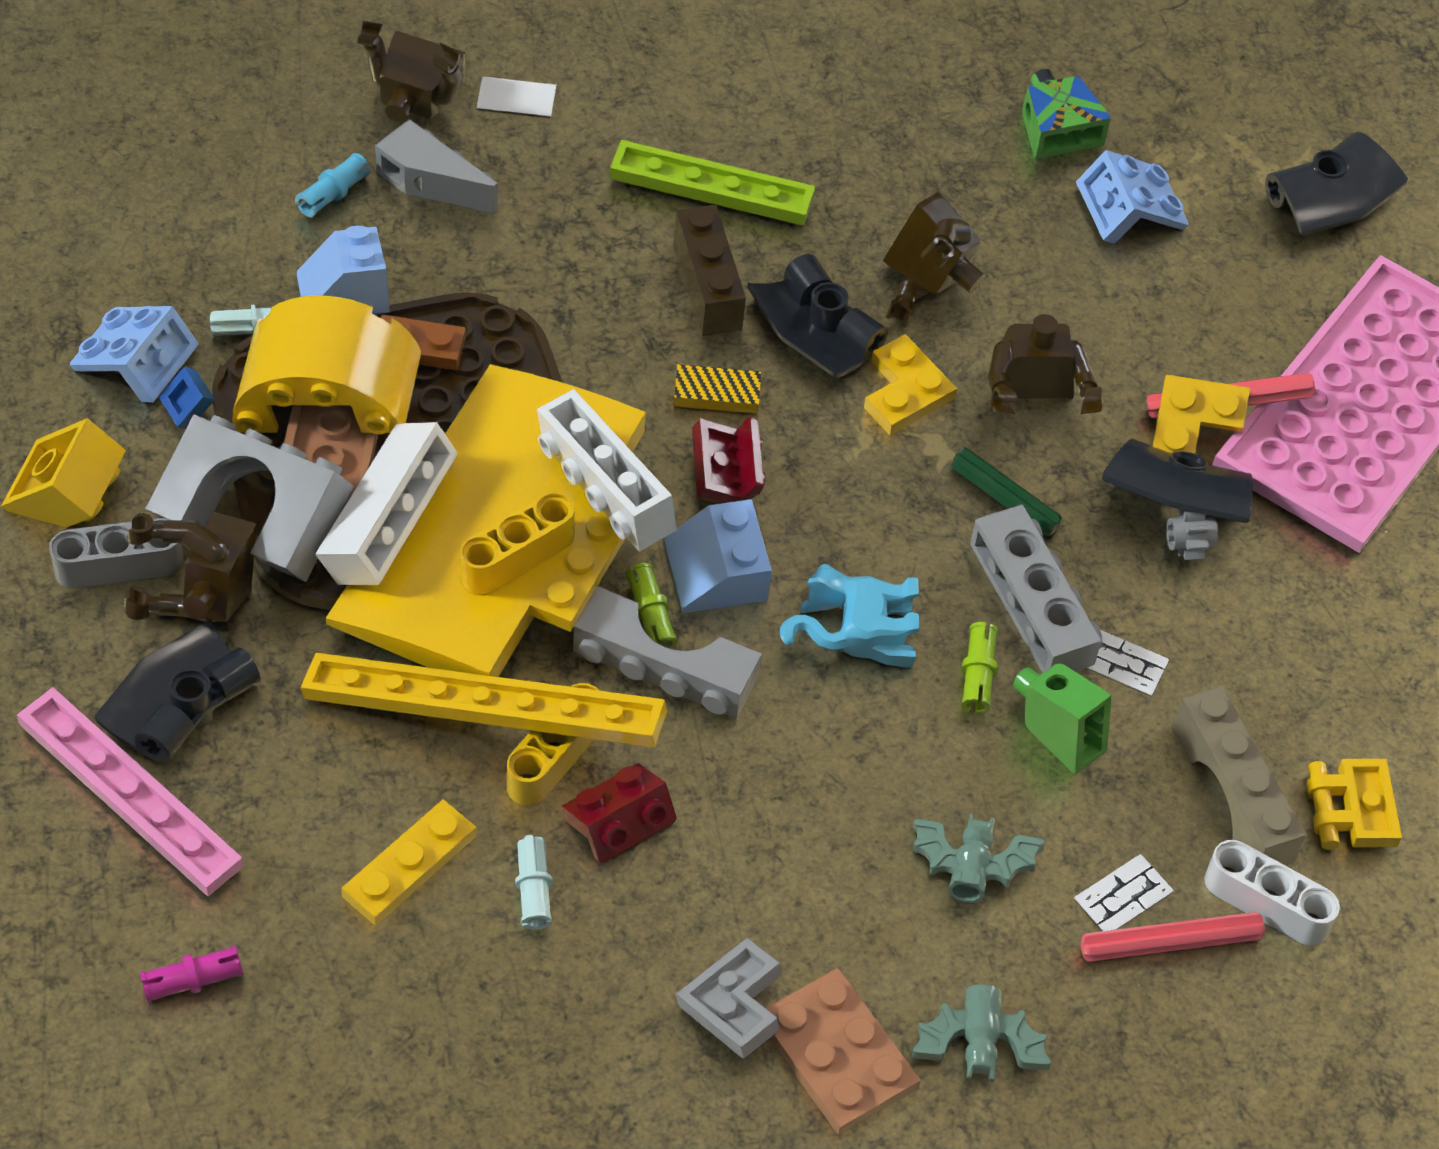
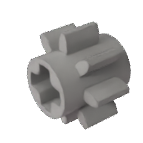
M1179 509V517L1169 518L1167 521L1166 534L1170 550H1179V556H1183L1184 560L1205 559V549L1216 547L1218 529L1214 516H1206Z

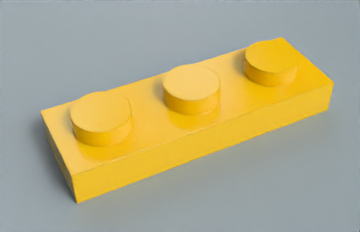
M442 799L341 888L342 898L374 926L378 925L476 838L477 827Z

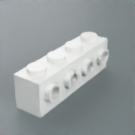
M575 389L536 409L541 431L537 439L542 451L549 459L556 458L561 464L566 478L572 485L579 484L582 487L590 505L596 512L603 511L608 516L613 530L620 539L624 540L627 538L640 552L677 531L673 499L670 492Z
M437 422L395 425L315 555L338 585H379L458 454Z

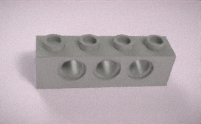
M1023 504L976 519L970 546L1041 672L1044 673L1055 664H1064L1075 672L1095 665L1099 648L1102 645L1101 631L1095 621L1089 620L1082 608V600L1078 590L1074 586H1070L1064 577L1058 556L1054 552H1050L1046 546L1039 523L1035 519L1030 518Z

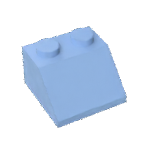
M352 226L346 230L334 231L296 271L300 297L317 295L341 297L372 306V314L390 312L386 266L377 227Z
M752 499L709 505L677 527V531L663 538L681 614L768 601L772 569Z

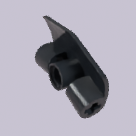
M1355 132L1332 150H1322L1316 153L1313 161L1310 163L1269 173L1265 179V190L1270 203L1274 207L1290 206L1300 235H1307L1365 218L1406 185L1408 178L1394 159L1368 135L1362 132Z
M804 254L791 261L786 267L784 281L747 284L749 292L776 335L783 342L835 378L848 374L872 358L873 351L882 347L887 339L888 329L859 308L850 307L848 305L849 296L847 290L843 286L832 282L817 257L812 254Z
M1131 438L1115 454L1103 472V481L1176 509L1242 523H1248L1251 516L1252 474L1210 465L1207 460L1195 453L1187 451L1170 453Z
M206 621L141 659L96 713V723L139 753L155 761L166 763L173 757L194 729L201 728L211 721L215 708L259 683L261 680L260 673L248 652L241 647L231 652L210 621Z

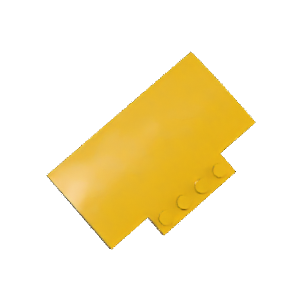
M489 365L445 433L458 454L379 585H347L327 615L326 625L428 668L499 677L534 617L571 632L624 540L617 536L608 516L603 511L596 512L592 508L582 487L579 484L574 486L568 481L561 464L556 458L549 459L544 454L537 439L541 431L536 409L575 389L632 452L644 434L646 412L566 383L526 372ZM559 492L571 498L575 507L574 539L571 545L491 593L477 595L470 593L463 587L461 583L460 548L464 541L544 494Z

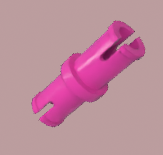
M236 945L193 958L192 954L182 956V962L147 972H140L148 1003L187 990H191L192 994L202 991L201 986L236 976H244Z

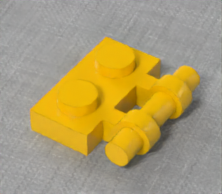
M1342 759L1338 767L1339 774H1327L1326 764L1321 761L1312 762L1308 765L1309 779L1306 781L1308 797L1314 801L1316 813L1312 817L1314 832L1320 835L1323 849L1332 850L1340 846L1339 831L1350 832L1352 847H1398L1402 834L1387 759ZM1332 796H1343L1345 810H1334Z

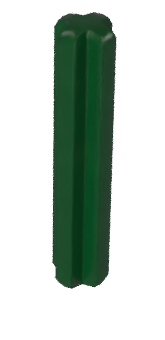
M962 448L955 455L951 465L955 471L1008 509L1023 504L1030 518L1035 519L1039 523L1045 536H1051L1059 528L1062 520L1060 514L970 449Z

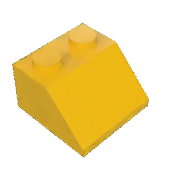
M88 418L41 437L35 441L1 507L7 512L64 528L82 521L88 522L96 517L102 509L103 501L101 499L107 487L118 477L121 470L118 466L126 450Z

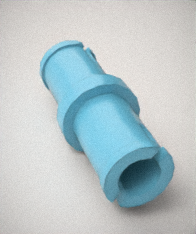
M353 153L333 170L326 169L323 171L316 183L295 197L296 203L305 200V202L297 206L298 209L305 216L313 217L333 200L340 201L347 195L350 187L370 174V167H366L362 171L360 170L368 164L366 159L358 153Z

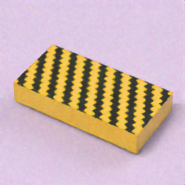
M677 364L674 407L758 414L761 371Z

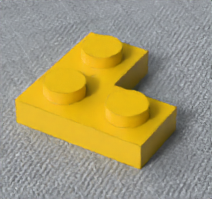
M906 334L873 351L871 363L891 384L865 397L864 409L889 436L956 398L957 387Z
M1166 374L1153 446L1170 453L1187 451L1196 454L1200 426L1243 432L1250 388Z

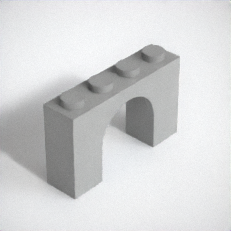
M193 414L145 509L158 518L194 520L205 527L222 495L234 481L251 472L269 471L272 473L275 481V502L250 554L269 567L306 582L318 559L315 555L339 517L354 487L340 476L343 469L321 457H318L316 463L306 460V453L286 443H283L280 449L271 446V439L254 430L248 429L245 435L236 432V425L219 416L213 415L209 421Z

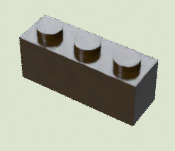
M710 205L676 210L674 246L702 336L743 330L746 296L717 206Z

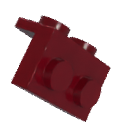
M748 417L738 429L700 418L692 427L697 498L722 504L750 500L759 495L763 490L766 477L765 472L762 471V438L759 436L758 419Z
M639 763L622 768L612 778L594 788L581 791L576 798L561 805L565 821L589 839L594 858L600 863L606 862L674 823L677 819L666 782Z

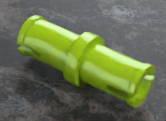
M647 562L637 563L634 567L638 575H635L633 568L629 567L625 572V576L629 581L635 602L638 603L639 620L642 621L646 634L653 641L668 648L665 640H668L670 647L673 648L677 645L678 639L674 634L667 613L670 606L666 596L660 593L653 566Z
M976 622L970 625L968 656L963 659L962 663L965 685L961 706L965 711L970 712L972 702H975L974 714H983L990 710L992 679L997 676L998 663L994 660L998 628L990 623L988 634H985L986 622Z

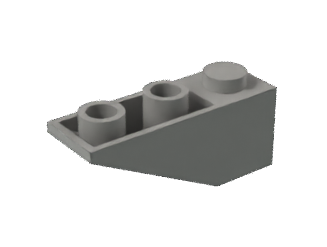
M410 119L375 145L376 173L403 193L493 214L498 210V183L489 173L476 168L460 152L451 150L436 139L432 132L422 129Z

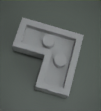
M746 938L676 993L678 1006L744 1059L779 1031L777 1017L753 998L782 975L780 963L750 939Z

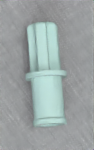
M253 304L251 309L213 311L210 314L212 335L253 334L259 318L264 319L268 316L271 308H255V304Z
M526 835L524 839L519 840L517 843L519 876L515 879V887L521 893L522 926L527 929L538 930L552 924L549 889L553 885V877L547 873L544 839L542 837Z

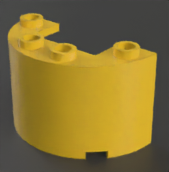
M317 295L297 297L278 303L271 307L268 316L264 319L259 318L253 332L233 409L232 421L237 426L236 432L246 433L248 429H251L258 433H277L279 425L271 405L282 407L289 405H319L324 407L351 405L361 433H391L396 424L406 423L421 356L420 347L410 332L394 318L386 322L372 314V306L358 301Z

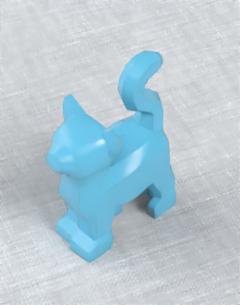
M828 564L820 565L816 573L807 581L809 587L808 597L801 604L800 613H811L839 607L843 610V623L840 632L828 633L816 619L807 615H794L785 620L780 627V637L785 645L791 646L795 641L796 633L803 631L809 634L811 639L820 648L831 651H844L851 656L870 658L885 665L912 668L916 658V651H913V646L905 645L907 635L919 631V614L912 612L913 598H917L919 594L918 578H907L902 585H893L871 576L848 577ZM887 614H898L904 617L894 619L887 617Z

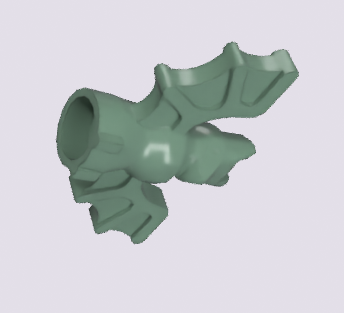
M970 813L967 828L963 832L962 840L964 845L959 847V849L952 848L947 842L942 823L923 819L914 820V831L917 834V839L913 842L914 853H920L928 859L931 875H935L937 872L951 873L949 893L953 898L966 903H975L983 899L986 881L998 880L1005 887H1010V882L1018 873L1023 871L1034 872L1035 858L1044 850V840L1017 835L1014 836L1010 845L1003 852L991 855L989 849L994 840L995 817L990 818L989 822L974 820V815Z
M987 984L972 985L965 990V1009L954 1010L946 1003H943L940 1014L935 1020L928 1023L921 1022L918 1027L920 1039L912 1051V1057L915 1059L940 1061L944 1058L951 1041L958 1036H964L969 1043L965 1051L967 1080H971L972 1073L987 1074L989 1075L990 1082L995 1081V1063L998 1059L995 1043L998 1039H1002L1009 1044L1015 1054L1017 1065L1022 1069L1047 1071L1051 1064V1060L1047 1057L1044 1049L1047 1035L1037 1033L1029 1027L1024 1010L1013 1015L1002 1013L1000 1011L1001 991L997 987Z

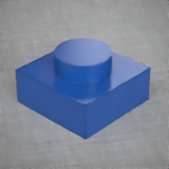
M183 367L159 396L177 427L184 429L187 428L193 414L201 417L215 401V398L197 370Z

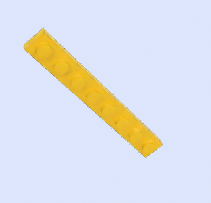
M315 653L300 687L304 699L654 748L667 713L665 699Z

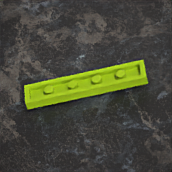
M625 140L620 141L610 167V179L803 226L805 225L815 192V186Z

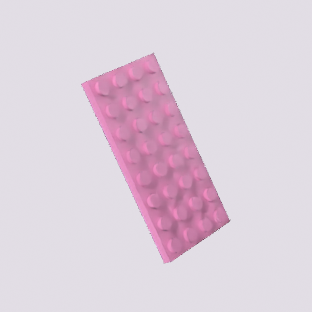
M1382 255L1375 260L1281 375L1311 373L1315 382V396L1312 398L1257 405L1245 419L1243 432L1235 431L1216 454L1213 461L1215 466L1251 473L1253 491L1358 553L1361 552L1439 449V287Z

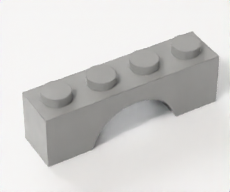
M601 587L596 588L574 626L573 652L580 654L587 661L610 666L621 671L630 679L646 681L662 688L671 696L684 697L699 703L715 714H725L737 719L759 679L762 653L723 637L718 638L706 647L690 651L673 650L661 646L653 641L643 630L638 617L637 602Z

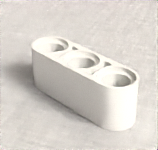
M1226 840L1215 848L1204 877L1205 885L1213 895L1245 913H1260L1263 923L1304 945L1323 943L1339 914V900L1329 889L1237 840ZM1223 867L1232 868V869L1235 870L1237 873H1232V872H1230V871H1227V870L1224 869ZM1265 890L1274 891L1278 896L1271 895ZM1307 913H1313L1320 919L1312 918Z

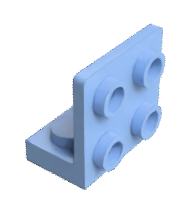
M1105 150L1076 181L1103 241L1115 244L1140 218L1184 230L1189 225L1183 212V204L1175 196L1168 182L1169 176L1167 172L1156 163L1149 164L1134 159L1127 154L1121 155Z
M173 306L115 307L102 318L103 323L95 333L81 343L78 349L79 352L70 362V366L74 371H119L141 402H154L199 343Z

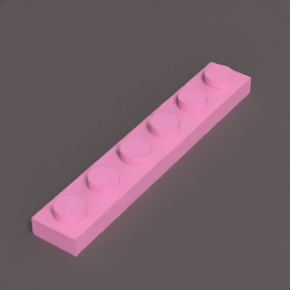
M54 687L17 714L19 725L206 896H210L244 867L243 858Z

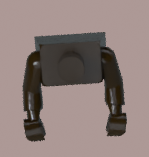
M363 21L361 34L357 38V44L364 45L368 56L372 81L377 87H380V101L387 105L385 113L391 120L399 123L405 122L410 113L425 118H433L442 107L451 104L456 92L466 80L465 52L441 42L438 44L396 30L386 53L384 42L379 35L383 24Z
M939 192L916 205L882 260L893 269L908 277L899 284L895 299L891 301L885 317L888 320L892 317L902 320L901 327L905 329L910 323L913 315L912 309L917 299L931 293L938 294L955 282L968 293H972L985 278V274L970 262L980 246V238Z
M1041 314L1035 317L1033 324H1013L1008 327L1002 341L994 346L988 373V381L992 391L991 408L993 411L1015 414L1010 403H1018V399H1073L1074 379L1078 394L1083 398L1080 414L1102 411L1101 386L1098 387L1084 346L1077 340H1071L1069 326L1058 324L1057 320L1051 315Z
M213 512L205 527L194 520H163V523H154L152 517L145 513H138L133 517L131 521L132 528L127 531L128 543L140 545L152 539L163 540V543L183 544L191 552L185 564L184 595L160 593V597L150 596L145 589L131 586L129 588V597L125 596L124 611L127 617L133 620H143L149 616V611L158 612V616H181L205 622L210 621L211 623L228 621L252 591L254 556L250 552L255 544L257 524Z

